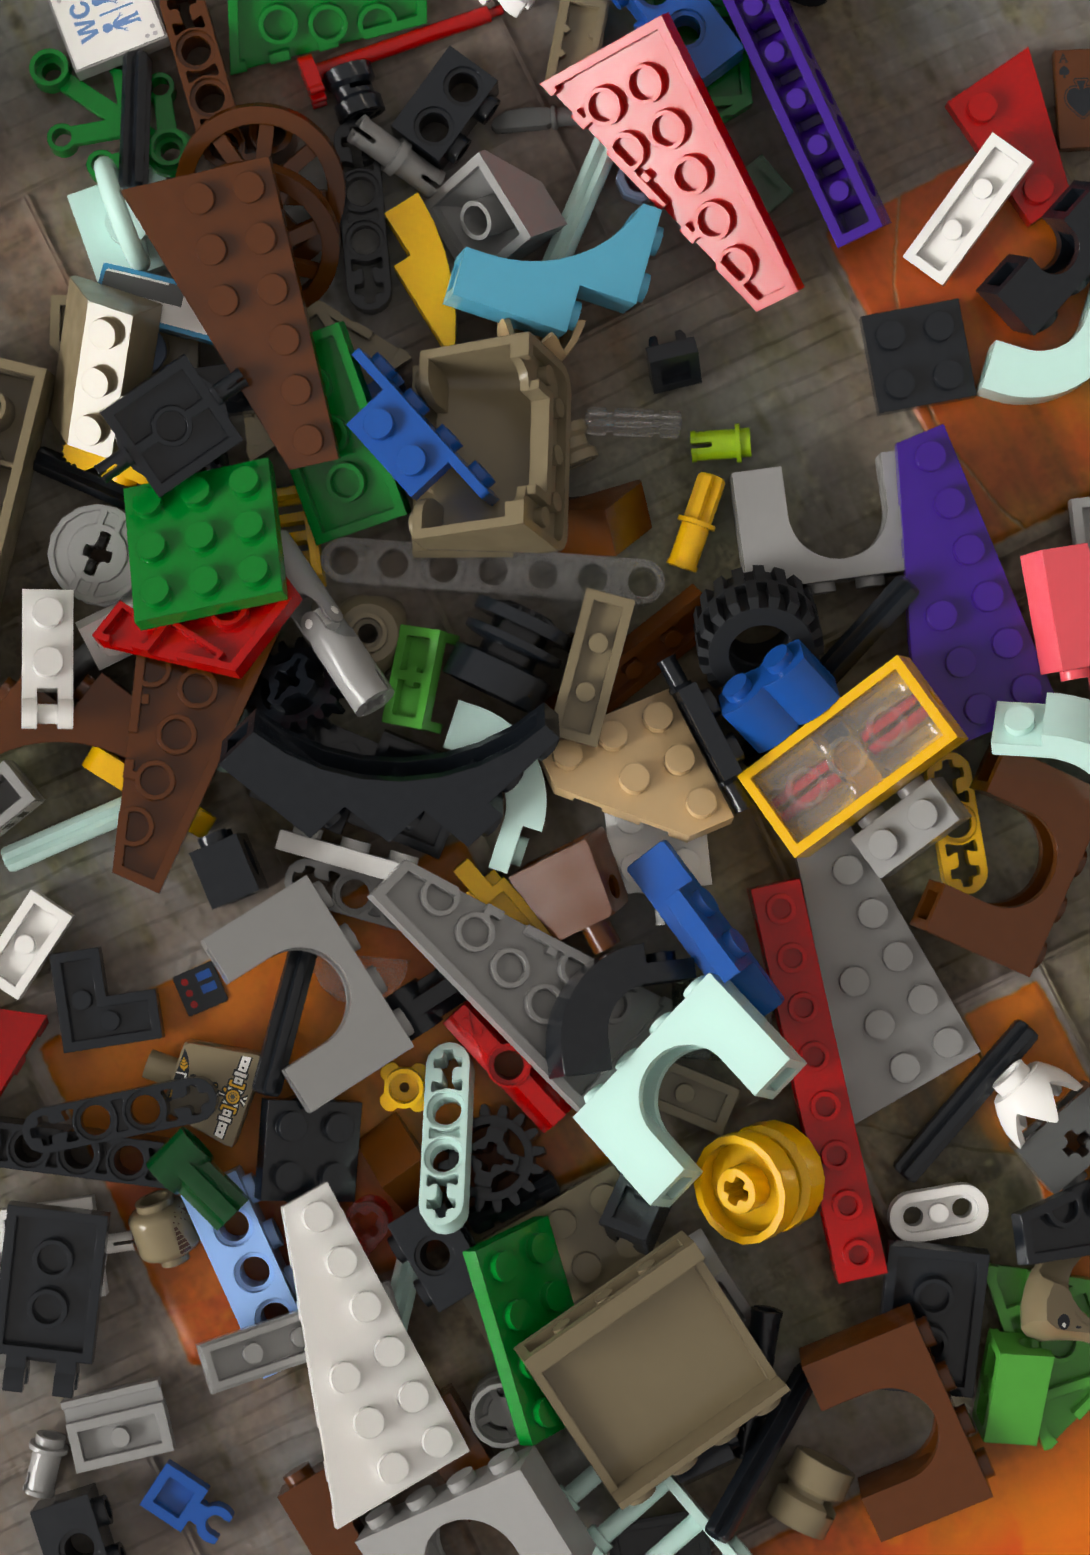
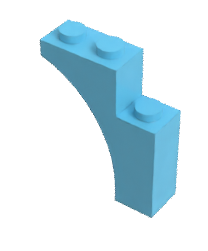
M643 203L629 216L621 229L610 239L590 250L561 259L521 261L502 258L465 247L455 259L443 305L497 323L501 319L509 318L515 329L524 332L529 331L533 335L542 338L553 332L558 339L567 333V330L573 331L576 327L582 309V302L576 301V298L624 314L637 302L642 303L647 294L651 275L645 273L649 256L656 255L663 238L664 228L658 226L662 210Z

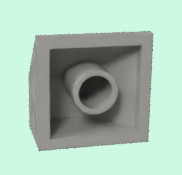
M486 150L475 154L439 187L432 197L424 201L435 222L439 235L454 259L465 247H469L498 257L521 260L539 249L553 235L567 225V222L541 181Z

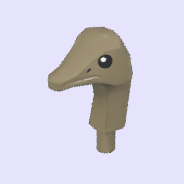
M1081 1257L1035 1264L1027 1278L1020 1304L1021 1330L1027 1337L1040 1342L1082 1341L1090 1344V1318L1079 1308L1069 1291L1070 1274Z

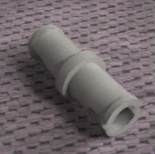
M363 115L356 122V125L369 134L371 139H367L352 128L347 137V142L353 144L382 165L381 171L388 176L395 174L421 192L425 198L429 199L432 197L437 189L421 176L424 174L438 185H441L446 172L438 169L411 149L412 143L403 137L398 140L371 121L367 115Z

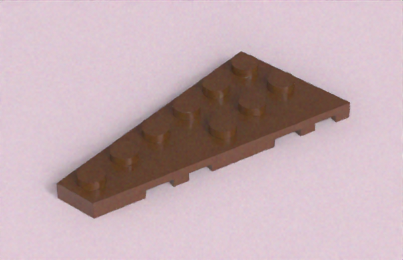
M283 626L242 679L136 655L128 727L129 733L112 873L156 893H161L219 767L222 741L238 726Z

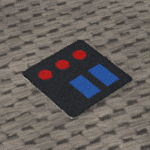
M212 961L173 977L188 1016H193L228 1000Z

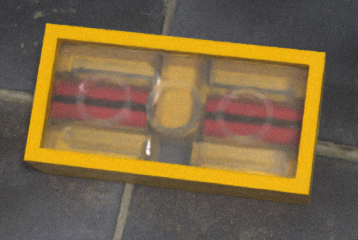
M897 654L839 698L827 711L806 723L740 773L737 778L794 858H805L813 855L969 738L909 657Z

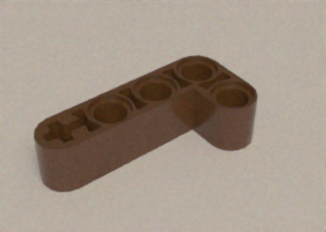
M160 0L161 13L194 127L197 130L216 113L237 104L206 1ZM186 1L190 4L189 11L195 26L186 29L180 14V3ZM196 47H205L211 51L209 59L201 65H192L186 62L189 52ZM210 94L222 95L225 100L223 106L218 111L207 113L200 109L201 101ZM259 124L243 125L225 132L232 142L238 144V151L244 160L256 158ZM285 129L283 130L286 131V136L283 142L272 147L271 157L274 164L280 165L286 162L295 154L298 146L297 136ZM210 143L203 152L210 169L226 164L225 160L221 161L214 157L213 153L216 147L213 143Z

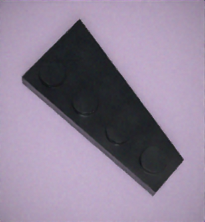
M1090 1178L1011 1214L1018 1265H1033L1090 1255Z

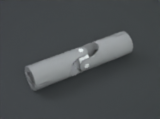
M281 530L285 574L303 599L291 617L305 638L310 641L314 652L357 717L369 715L383 707L393 697L395 691L353 628L347 624L341 610L289 532ZM313 601L320 607L314 611L311 609Z

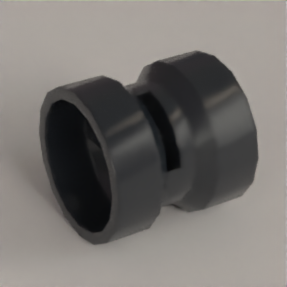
M359 59L349 61L331 68L324 74L328 90L335 95L337 100L334 110L339 125H342L345 121L360 119L363 115H367L371 120L385 111L381 94L375 91L372 85L375 75L370 60Z

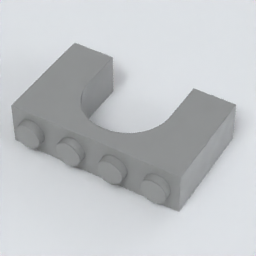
M895 451L881 452L875 458L882 508V521L878 535L872 545L864 552L841 559L827 558L812 552L794 534L788 517L781 466L731 473L729 485L740 565L743 573L753 571V565H764L765 572H771L774 567L784 569L786 579L794 574L802 581L803 588H809L812 595L836 592L835 583L855 581L856 589H865L886 585L885 576L900 574L905 576L904 558H902L901 549L902 529L900 506H898Z
M305 875L207 936L200 943L226 985L269 958L287 951H305L315 954L326 960L339 974L345 989L346 1007L338 1029L324 1043L281 1070L306 1112L312 1113L413 1048L414 1045L409 1036L415 1032L402 1010L397 1008L392 1011L382 994L388 991L375 967L371 965L365 968L355 953L361 946L351 928L346 923L338 926L328 910L334 906V903L326 888L319 880L312 884L308 876Z
M535 1445L528 1446L517 1452L513 1448L506 1449L494 1456L486 1466L474 1470L471 1466L465 1467L453 1474L441 1486L433 1489L431 1485H425L414 1491L404 1502L392 1507L391 1503H385L378 1506L366 1516V1525L355 1541L363 1555H446L440 1540V1527L452 1521L466 1519L480 1521L499 1530L511 1541L519 1555H592L596 1547L595 1542Z

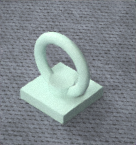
M100 156L94 163L98 185L67 195L97 282L100 278L103 263L152 274L166 270L167 267L120 192L123 188L120 187L118 182L119 170L110 157ZM151 167L149 168V183L167 179L158 175Z

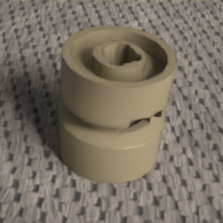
M797 1445L785 1468L789 1480L787 1483H778L766 1509L774 1518L790 1528L814 1539L824 1540L837 1515L832 1505L834 1502L844 1501L855 1478V1474L829 1456L809 1447Z

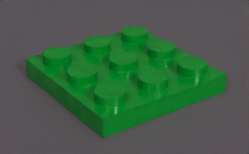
M269 457L197 472L160 498L149 483L123 489L134 621L141 631L288 600L274 466Z

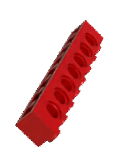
M791 878L747 888L765 972L784 996V1002L774 1009L778 1032L807 1062L802 1070L790 1081L800 1130L811 1141L820 1156L825 1176L824 1194L818 1210L833 1276L841 1284L886 1274L888 1270L800 879Z

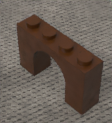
M989 743L970 789L1012 807L1023 814L1031 823L1039 845V858L1035 873L1024 889L1013 897L999 902H984L947 884L929 879L909 925L1007 969L1030 977L1033 969L1042 963L1046 955V939L1053 923L1058 922L1065 912L1067 906L1066 894L1073 878L1082 872L1087 861V851L1085 850L1090 841V784L1033 757L993 755L991 743Z
M910 1303L799 1348L802 1369L821 1411L874 1390L894 1388L916 1395L929 1406L934 1414L930 1435L919 1450L903 1460L858 1477L861 1499L881 1542L992 1498L993 1494L988 1478L996 1476L985 1448L982 1447L975 1450L969 1437L970 1434L976 1432V1429L965 1403L955 1406L949 1391L956 1389L957 1386L946 1360L936 1363L930 1347L937 1345L931 1326L926 1316L916 1318Z
M452 1383L442 1389L437 1384L435 1386L470 1451L437 1470L445 1483L459 1470L469 1466L477 1470L488 1465V1462L495 1456L490 1446L480 1441L474 1433L469 1418L470 1413ZM324 1460L313 1467L307 1461L288 1472L283 1477L286 1484L282 1485L277 1498L311 1554L363 1555L355 1543L364 1528L359 1517L338 1530L334 1527L331 1510L332 1503L329 1485L326 1481Z

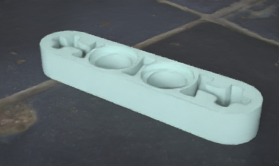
M451 1042L435 1047L428 1055L426 1062L419 1188L420 1214L432 1231L445 1235L454 1233L462 1228L469 1214L475 1081L474 1064L468 1052L463 1046ZM456 1059L459 1067H455L452 1071V1084L455 1089L448 1088L447 1078L442 1069L448 1067L449 1060ZM455 1103L461 1106V1114L452 1124L444 1125L436 1122V1112L444 1104ZM449 1149L459 1153V1161L450 1171L440 1172L433 1168L434 1158L440 1152ZM439 1186L447 1187V1197L452 1206L455 1207L447 1209L446 1217L439 1218L436 1211L433 1210L440 1208L442 1205L443 1193Z

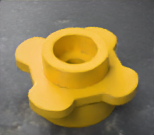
M389 1062L383 1066L380 1072L381 1077L384 1079V1093L380 1097L381 1106L390 1112L397 1108H411L414 1112L423 1111L426 1066L422 1063H415L412 1067H399L395 1062ZM406 1082L409 1084L407 1092L401 1091V1083Z

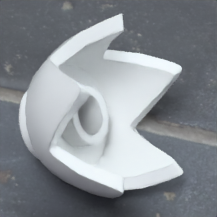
M1019 1059L1006 1068L992 1086L998 1092L994 1103L1001 1126L1006 1135L1019 1149L1025 1143L1022 1131L1028 1126L1026 1116L1057 1123L1059 1118L1054 1096L1061 1094V1086L1074 1091H1078L1083 1087L1075 1078L1058 1067L1039 1061L1026 1065Z

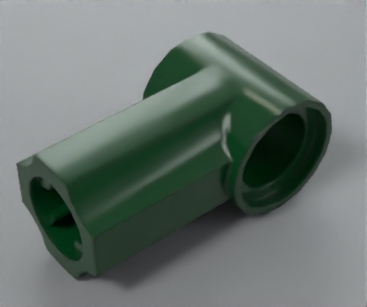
M181 1127L146 1162V1166L165 1188L175 1195L180 1193L218 1231L249 1200V1197L212 1161L214 1156L203 1142L191 1131Z

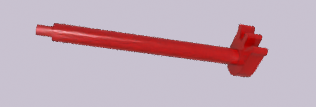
M498 5L488 9L487 6H483L315 63L311 53L297 57L298 67L313 109L328 105L322 80L325 79L324 74L331 68L359 59H367L374 63L491 23V18L504 14L503 7Z

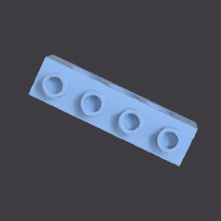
M239 1165L224 1173L249 1197V1200L238 1210L248 1220L249 1229L247 1233L233 1235L226 1230L224 1225L217 1231L182 1195L181 1198L240 1328H244L267 1320L264 1308L270 1303H281L286 1306L289 1312L298 1310L293 1271L290 1265L286 1266L279 1247L284 1246L282 1234L273 1218L265 1219L258 1204L261 1200L254 1198L256 1177L252 1172L245 1175L242 1166ZM250 1257L262 1258L269 1266V1277L260 1281L249 1278L244 1270V1261Z

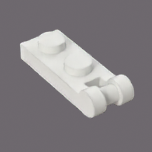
M22 589L21 729H37V724H57V729H73L74 590ZM37 692H57V704H37Z

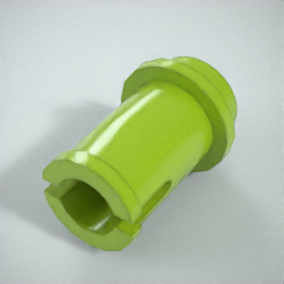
M735 423V428L691 430L690 442L692 445L712 444L711 447L691 448L692 463L737 458V463H742V458L752 457L750 427L740 428V423Z

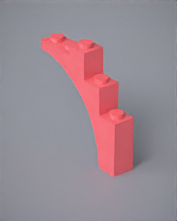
M1088 543L1044 549L1020 556L1040 674L1045 675L1059 672L1061 682L1088 677L1090 687V550Z

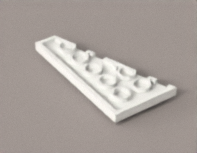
M324 1182L280 1207L290 1267L293 1271L299 1320L302 1324L305 1342L304 1350L317 1427L319 1428L323 1449V1463L326 1481L329 1485L334 1527L338 1530L468 1453L470 1450L328 1182Z

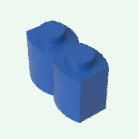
M797 639L786 645L781 644L771 649L764 657L763 663L759 668L745 674L740 673L733 676L724 685L722 693L718 697L722 715L758 753H763L783 742L799 725L808 723L827 711L840 698L833 675L801 640Z

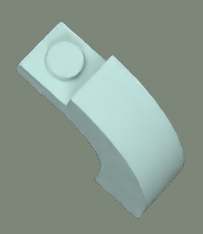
M1090 287L1077 329L1073 337L1066 344L1051 350L1035 351L996 340L988 348L976 387L977 396L1005 404L1032 405L1060 398L1086 382L1090 378Z
M1047 692L1046 704L997 701L991 738L992 754L1057 759L1076 765L1090 774V700L1073 695Z
M458 700L443 748L454 750L478 743L512 725L487 709ZM538 760L534 761L524 771L519 783L511 791L505 793V817L488 868L508 873L511 864L520 867L529 838L520 836L523 826L540 832L543 830L547 799L545 780Z

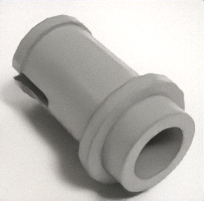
M53 1430L37 1431L36 1438L30 1440L29 1448L32 1450L26 1481L22 1489L27 1495L44 1499L52 1498L55 1495V1485L61 1459L69 1451L68 1445L65 1444L66 1436Z

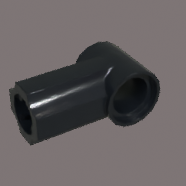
M437 968L419 981L415 978L384 998L392 1011L400 1008L409 1020L415 1032L409 1036L411 1041L443 1020V1015L467 1000Z

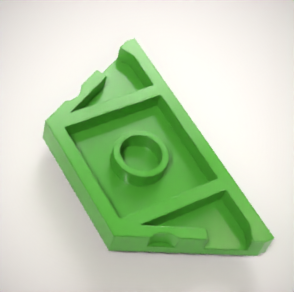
M989 1263L986 1286L1002 1332L1024 1333L1021 1330L1020 1304L1027 1278L1032 1269ZM1070 1274L1069 1291L1079 1308L1090 1318V1278ZM1039 1341L1038 1348L1051 1350L1055 1356L1038 1438L1044 1451L1052 1449L1058 1443L1056 1439L1077 1418L1080 1420L1090 1410L1089 1343L1082 1341Z

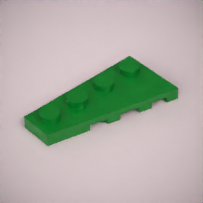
M227 0L230 75L247 71L248 68L267 63L272 65L291 60L293 56L316 50L321 52L339 47V44L364 38L366 40L427 24V0Z

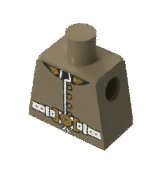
M189 1039L184 1043L179 1058L152 1049L142 1077L157 1083L189 1076H204L210 1079L219 1091V1105L208 1119L189 1125L220 1143L233 1147L238 1142L255 1095L252 1084L261 1051ZM190 1085V1093L182 1098L172 1099V1089H167L166 1092L170 1102V1114L176 1118L178 1116L174 1111L175 1108L192 1105L195 1113H201L202 1104L209 1101L208 1093H199L196 1085Z

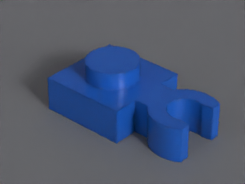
M170 1458L139 1504L179 1532L183 1530L188 1521H191L196 1525L198 1535L204 1541L211 1544H216L220 1533L209 1526L208 1518L218 1515L225 1521L230 1522L235 1514L234 1510L224 1502H208L205 1500L204 1497L211 1486Z

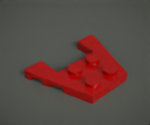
M286 577L288 600L142 631L134 621L133 608L119 600L92 636L104 648L242 679L303 599Z

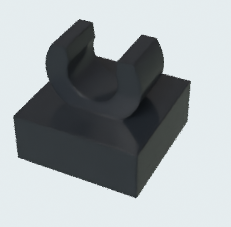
M682 330L675 331L676 341L660 345L656 336L649 338V347L645 349L649 377L654 394L702 383L699 352L694 336L686 338Z

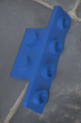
M357 348L351 355L383 390L346 425L408 495L417 501L453 467L482 500L491 506L498 502L500 499L490 489L496 483L494 478L477 460H474L470 465L467 464L457 452L463 447V444L443 423L437 429L430 423L425 415L431 409L412 388L403 393L393 382L392 379L398 375L394 367L379 352H376L371 357L362 349Z
M662 840L628 866V873L691 958L694 957V962L705 976L710 972L719 975L724 983L730 980L764 1017L784 1002V996L750 952L746 940L736 929L732 928L719 910L714 897L700 885L667 840Z

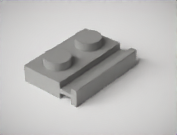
M160 1376L66 1398L61 1401L60 1404L65 1414V1426L77 1474L175 1450L177 1446L166 1399L163 1396Z

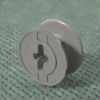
M93 504L78 507L63 517L51 534L47 553L51 573L63 590H74V597L86 604L100 607H108L132 595L125 513L117 507ZM111 536L106 551L112 554V558L109 563L100 562L94 576H91L97 561L90 558L93 549L102 550L108 537Z

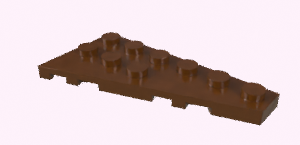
M266 156L120 190L230 373L238 368L243 376L236 380V382L242 378H245L248 382L249 387L241 391L289 470L340 459L341 455L272 157Z

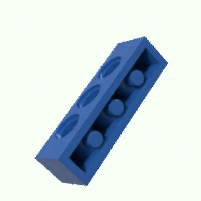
M611 0L620 10L625 6L637 20L633 24L635 30L669 12L676 28L682 26L693 28L699 38L694 43L685 46L706 87L742 61L744 46L709 0H666L660 5H651L644 0Z

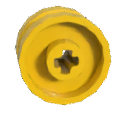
M778 1120L760 1121L746 1126L740 1131L718 1137L704 1147L696 1162L703 1171L694 1181L699 1208L709 1225L724 1238L742 1245L761 1243L780 1232H785L801 1225L814 1216L823 1200L825 1176L820 1156L808 1137L793 1125Z

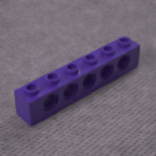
M722 0L837 248L848 245L891 224L892 222L789 0Z

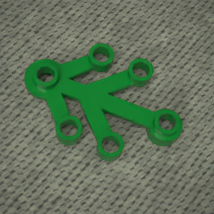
M47 48L40 50L32 57L29 64L30 75L35 85L41 91L49 94L61 92L102 119V121L74 126L66 123H58L52 126L47 133V142L56 156L68 158L77 152L79 146L120 139L122 69L113 68L108 70L114 81L116 104L72 75L70 64L61 51ZM52 70L61 72L57 79L52 81L45 80L48 72ZM157 72L152 74L151 103L154 104L157 130L150 126L149 168L151 167L160 176L174 178L176 177L180 157L191 137L186 132L177 129L173 102L177 97V89L172 77L166 73ZM159 84L169 86L168 92L164 95H155L153 90ZM61 135L71 136V141L65 146L55 145L56 139ZM169 149L180 151L178 158L171 161L165 160L163 156ZM96 150L89 155L86 166L91 178L95 182H97L94 171L96 159L100 156L110 157L119 170V152L111 154L107 150Z

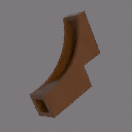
M104 671L101 672L97 679L88 674L73 692V700L77 702L73 713V729H57V724H37V729H21L22 676L17 682L8 677L0 687V754L25 745L44 742H69L102 748L126 758L132 692ZM37 692V704H57V698L50 692Z

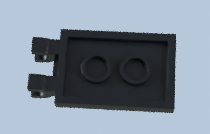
M12 1200L7 1205L0 1269V1354H6L2 1383L3 1391L23 1392L24 1384L29 1382L31 1360L56 1363L52 1396L73 1397L74 1390H77L79 1383V1363L92 1364L95 1359L111 1212Z

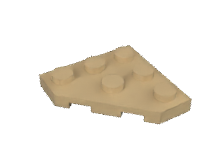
M669 689L606 714L597 747L560 738L555 750L546 759L538 760L555 795L572 801L574 798L601 807L604 813L640 825L641 822L667 831L669 832L668 836L687 843L732 824L734 815L673 696L670 695Z

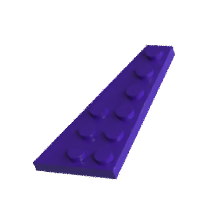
M942 424L894 445L898 506H900L901 549L902 558H904L905 577L915 584L919 590L917 598L906 608L909 658L969 739L966 741L993 731L997 701L1046 704L1047 692H1054L1047 674H1040L1035 645L946 428Z

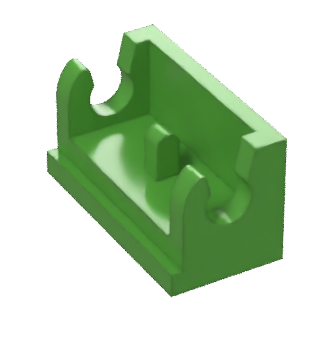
M400 624L389 681L395 693L384 706L381 722L413 730L441 734L443 724L431 721L445 645L455 646L456 642H459L460 636L442 630Z
M992 1328L988 1330L972 1412V1418L985 1443L1037 1446L1055 1356L1051 1350L1038 1348L1039 1341L1027 1337L1024 1333L1001 1332L999 1329Z

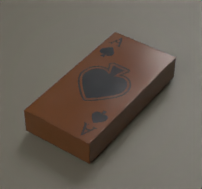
M1090 49L1055 50L1052 54L1056 143L1059 153L1090 151Z

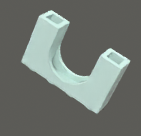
M710 972L706 976L702 975L688 985L683 993L685 999L672 1012H666L655 1020L649 1029L651 1035L638 1048L627 1051L617 1061L615 1065L617 1071L604 1084H598L584 1096L586 1104L573 1116L574 1120L650 1206L669 1208L703 1173L700 1167L669 1134L659 1113L658 1096L660 1085L666 1072L677 1059L695 1050L708 1049L715 1053L754 1096L771 1100L807 1064L730 980L724 983L719 975Z

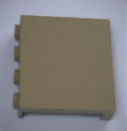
M682 1230L514 1347V1350L621 1510L629 1505H639L649 1499L655 1492L657 1485L671 1475L677 1476L687 1472L696 1464L699 1455L713 1445L720 1446L729 1442L737 1435L741 1425L755 1415L762 1416L774 1410L779 1405L781 1397L790 1391L787 1384L777 1376L704 1263L705 1257L696 1243Z

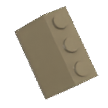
M77 275L70 276L50 420L67 445L104 458L119 450L114 432L99 411L152 375L163 304Z

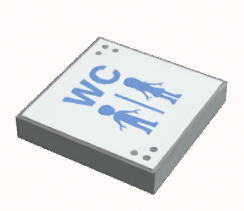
M48 0L79 81L123 65V57L128 51L136 52L141 50L151 54L171 46L154 0Z

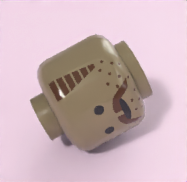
M164 1189L141 1197L136 1201V1209L132 1211L128 1219V1225L141 1259L148 1263H161L163 1268H172L183 1264L190 1258L189 1252L197 1246L200 1237L181 1195H175L168 1189Z

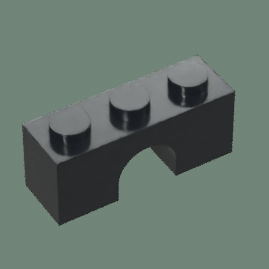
M1074 180L1042 216L1054 231L1057 241L1055 255L1048 265L1041 269L1031 257L1008 254L976 289L979 295L1013 331L1034 336L1044 331L1056 320L1058 316L1057 310L1070 296L1083 290L1089 283L1090 182Z

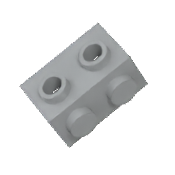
M922 776L917 777L897 792L901 801L887 811L883 806H879L858 822L862 830L850 839L880 879L896 874L972 817L943 777L931 778L927 781Z

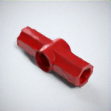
M468 1000L443 1022V1025L487 1071L491 1080L510 1096L543 1134L555 1126L572 1109L522 1056L524 1065L517 1075L508 1077L497 1071L494 1061L498 1054L507 1050L518 1052Z

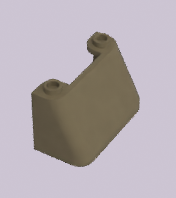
M529 331L420 351L419 371L415 375L417 394L437 413L436 429L443 423L463 444V447L457 452L467 464L470 465L474 460H477L494 478L496 483L490 489L500 500L493 506L486 503L457 471L451 467L434 483L433 499H420L416 502L414 511L410 513L409 530L412 540L427 550L536 554L563 550L568 536L572 394L569 374L562 361Z

